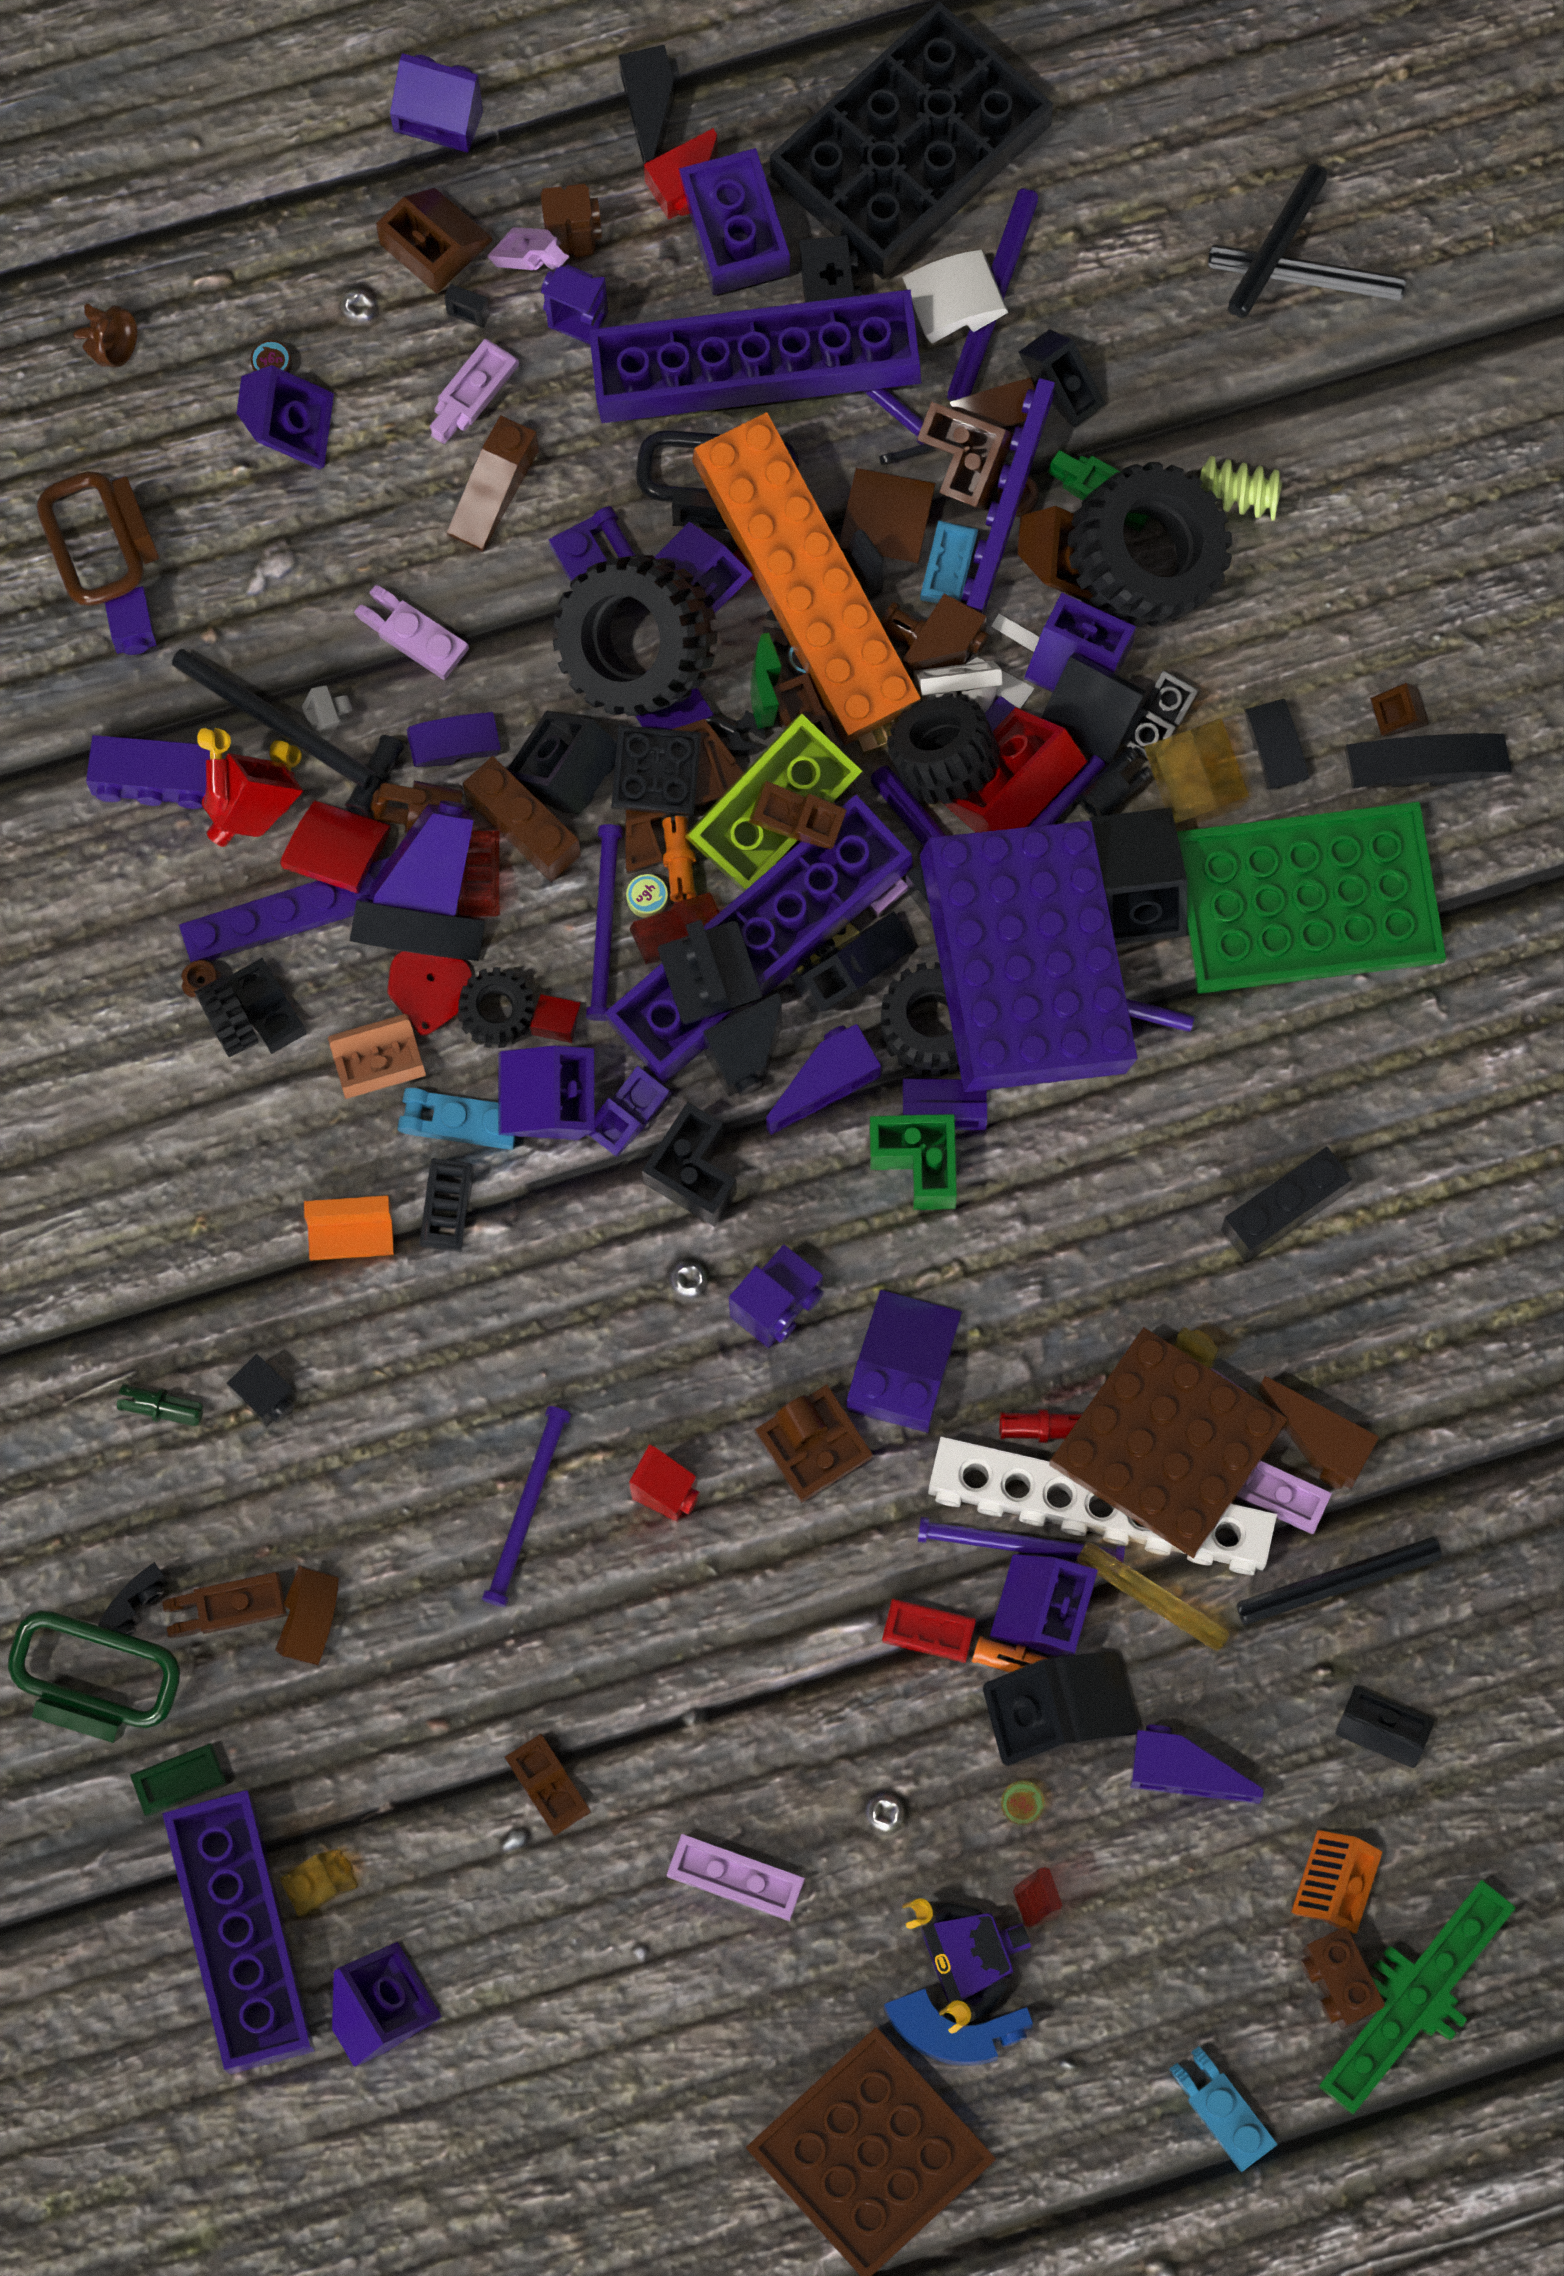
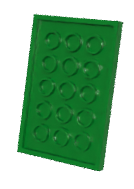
M1420 802L1177 831L1187 876V931L1197 994L1445 963L1446 954Z

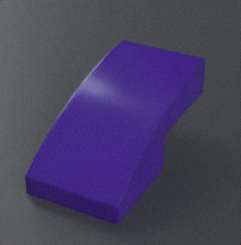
M493 712L436 719L415 724L406 729L414 767L453 765L460 758L497 756L501 751Z
M637 1066L612 1099L608 1098L594 1116V1131L588 1135L614 1156L618 1157L643 1130L673 1092L642 1067Z

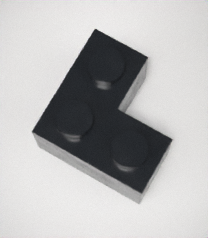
M687 1102L642 1170L643 1183L714 1227L737 1194L736 1179L708 1163L724 1138L723 1123Z

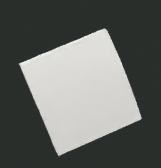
M982 250L965 252L940 259L902 277L907 290L911 289L913 306L924 334L932 344L965 325H968L975 332L1008 313L987 258Z

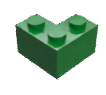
M954 1114L870 1116V1170L912 1169L913 1210L956 1209Z

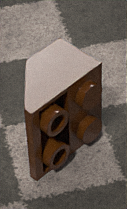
M436 188L404 196L376 223L380 245L436 294L493 241L486 231Z

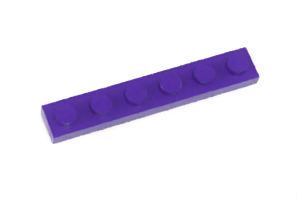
M1039 378L1036 390L1028 389L1022 407V412L1027 414V418L1023 428L1018 426L1015 428L1010 450L1016 452L1012 464H1004L998 482V488L1003 489L999 503H991L986 519V525L990 526L991 530L987 541L980 539L973 562L979 564L975 579L967 578L961 601L967 602V606L983 615L986 611L1055 395V382Z
M389 858L371 864L358 894L317 880L179 924L190 962L198 960L210 962L354 916L356 900L362 897L371 899L369 894L370 886Z

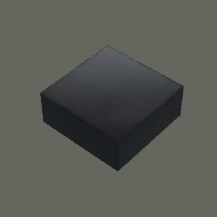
M450 284L444 297L447 315L484 328L490 316L488 298Z

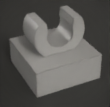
M327 685L311 688L302 705L310 730L325 740H330L338 724L347 722L346 714L353 711L348 696H339L331 699Z

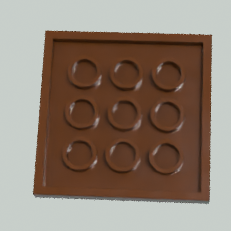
M1143 1327L1050 1459L1049 1466L1194 1559L1281 1433L1288 1419Z
M877 2027L867 2034L746 2146L747 2151L859 2276H873L996 2161L991 2152Z

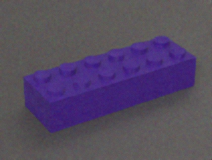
M248 1790L162 1813L224 2070L232 2075L315 2052L252 1795Z

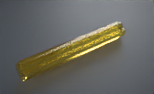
M1087 1542L1079 1552L1077 1561L1081 1565L1098 1569V1576L1213 1650L1219 1651L1229 1638L1227 1629L1095 1544Z

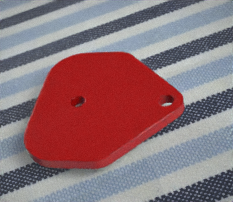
M402 951L394 957L390 964L387 992L403 1014H408L411 1025L420 1035L427 1036L458 1014L461 990L463 986L467 985L472 973L469 966L462 959ZM427 975H432L434 980L429 981ZM422 1023H427L429 1028L424 1029Z

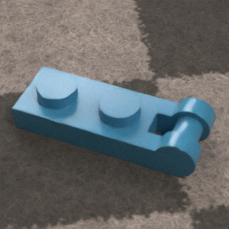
M418 1088L404 1089L402 1102L406 1106L404 1116L399 1117L397 1127L399 1132L514 1150L516 1136L498 1135L497 1102L430 1093ZM422 1108L434 1110L432 1121L420 1119Z

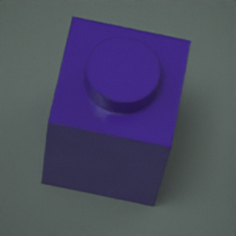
M143 586L136 587L123 596L105 602L111 639L117 654L137 655L147 651L149 647L157 646L149 601Z

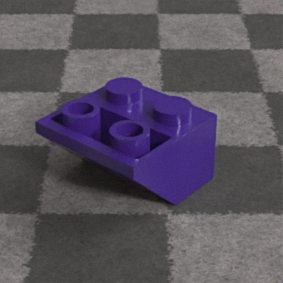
M402 53L390 110L393 131L468 153L483 114L478 75L463 66L454 65L449 67L436 63L432 58L425 55L417 54L411 56Z
M688 522L655 556V559L666 558L675 562V570L685 568L692 574L694 580L691 584L694 587H703L708 595L703 600L706 608L713 607L714 614L753 575L722 543L691 522Z
M1061 592L1042 630L1024 680L1053 692L1070 656L1074 652L1118 675L1133 646L1136 626Z
M554 1045L506 1050L498 1053V1135L579 1140L594 1131V1048Z
M1013 1554L990 1638L1015 1645L1021 1644L1026 1646V1648L1057 1657L1075 1655L1098 1569L1059 1558Z

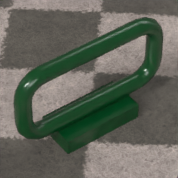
M40 1610L33 1612L20 1622L15 1632L8 1658V1671L16 1686L29 1694L40 1697L35 1703L32 1718L111 1743L124 1736L126 1725L149 1728L159 1725L165 1720L172 1709L180 1680L178 1661L170 1650L163 1646L53 1611ZM42 1627L50 1628L158 1663L163 1671V1679L154 1707L147 1711H140L31 1676L26 1671L25 1660L34 1632Z

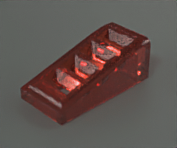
M472 831L468 849L491 848V853H467L458 898V914L470 917H496L500 915V831ZM491 864V867H467V865ZM467 881H491V883H467Z
M1047 1867L1037 1869L1017 1884L1013 1890L1023 1922L1027 1928H1033L1058 1919L1063 1906L1050 1869Z

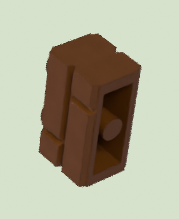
M586 184L568 185L565 190L561 186L543 188L540 194L544 227L561 242L558 247L569 256L568 258H570L571 254L575 257L593 255L594 251H596L595 240L602 239L598 197L590 198L589 187Z

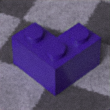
M783 1244L762 1270L755 1266L728 1297L730 1318L768 1349L776 1340L783 1343L795 1329L797 1323L793 1320L803 1308L809 1312L823 1296L824 1291L820 1289L823 1286V1275Z

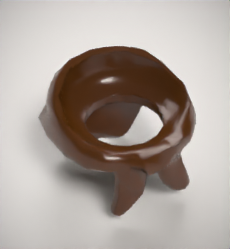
M86 303L84 312L85 316L91 320V327L76 330L73 334L74 338L87 339L82 347L101 367L116 368L125 365L130 359L137 341V325L134 317L129 310L121 306L112 305L105 312Z

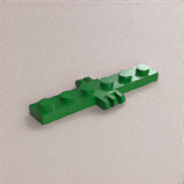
M1480 1880L1415 1964L1410 1962L1396 1949L1388 1946L1384 1951V1955L1396 1964L1395 1968L1391 1969L1378 1959L1373 1968L1386 1979L1381 1983L1376 1977L1371 1975L1381 1997L1385 2000V2005L1383 2009L1375 2013L1318 2087L1353 2115L1420 2029L1431 2037L1437 2031L1451 2041L1455 2037L1456 2032L1443 2021L1448 2017L1455 2024L1462 2027L1467 2019L1454 2008L1459 2001L1449 1992L1516 1907L1483 1880Z

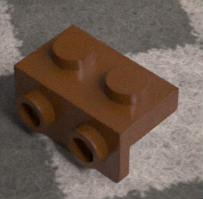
M1346 1927L1305 1946L1302 1950L1305 1958L1301 1959L1300 1963L1311 1984L1318 1982L1325 1998L1320 2000V2004L1330 2024L1337 2022L1342 2031L1357 2024L1362 2018L1383 2009L1385 2005Z

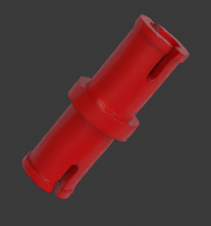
M1039 1409L1038 1413L1000 1412L999 1437L1000 1439H1037L1038 1443H1047L1048 1439H1065L1083 1413L1056 1414L1048 1413V1409Z

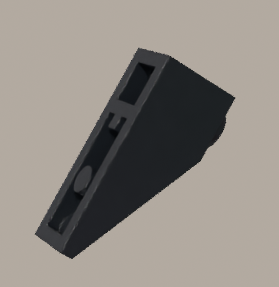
M665 45L618 55L620 76L643 165L659 157L661 154L675 100L674 83L680 82L676 58L668 59Z

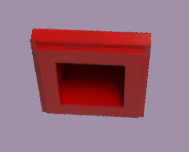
M540 994L530 1025L531 1035L572 1043L581 1002Z

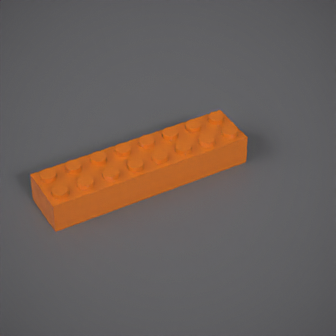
M766 412L695 447L692 462L805 672L808 673L813 688L844 746L898 719V716L903 711L908 712L911 710V705L918 701L920 702L921 697L769 414Z

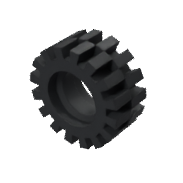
M493 967V972L487 973L486 969L479 971V976L476 978L472 975L468 979L467 985L463 986L458 1004V1019L463 1024L462 1030L465 1034L470 1033L472 1035L471 1040L475 1043H478L479 1040L485 1042L484 1047L491 1048L492 1044H498V1048H504L507 1042L511 1041L512 1045L518 1042L521 1035L524 1036L528 1031L534 1011L533 993L530 987L526 988V980L522 976L519 979L515 978V972L509 969L507 974L500 972L501 967ZM490 994H501L510 1001L512 1013L504 1021H489L480 1011L481 1001Z
M225 976L195 990L198 1001L228 1057L259 1043L246 1013Z

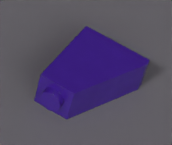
M443 800L440 801L439 806L432 804L426 806L372 882L369 894L373 903L455 916L474 821L469 810H464L465 806L463 804Z

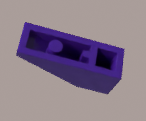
M857 1024L846 1028L845 1025L838 1026L825 1034L823 1037L824 1041L819 1043L767 1115L766 1126L770 1135L881 1078V1065Z
M1146 1725V1731H1137L1130 1788L1260 1804L1263 1799V1788L1182 1735L1172 1734V1728L1162 1725Z

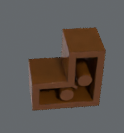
M931 401L917 440L953 455L939 493L985 511L1010 449L1013 434L1005 429Z

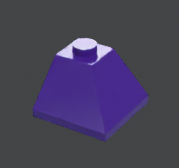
M273 365L241 376L236 414L256 442L317 469L324 468L334 393Z
M398 1942L345 1964L334 1971L332 2030L354 2067L386 2053L442 2017Z

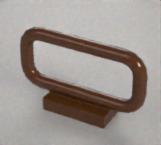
M87 471L50 485L39 496L37 502L38 517L66 592L73 601L81 605L94 606L123 596L134 590L141 582L144 574L143 562L148 564L160 559L127 476L114 480L111 483L105 475L99 472ZM85 488H95L98 490L128 567L124 577L91 590L85 589L81 585L53 511V505L57 500Z

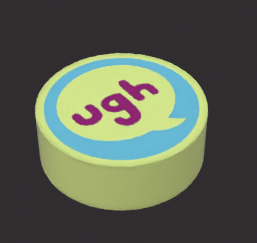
M651 874L640 875L634 878L628 885L626 892L627 903L635 915L642 918H652L661 914L666 908L668 891L665 883L659 877Z

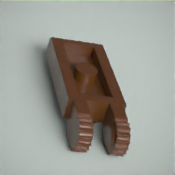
M279 1572L194 1589V1593L162 1601L164 1612L175 1613L197 1606L199 1619L177 1622L167 1627L168 1638L190 1636L200 1632L207 1634L288 1616L286 1606H284L285 1598Z

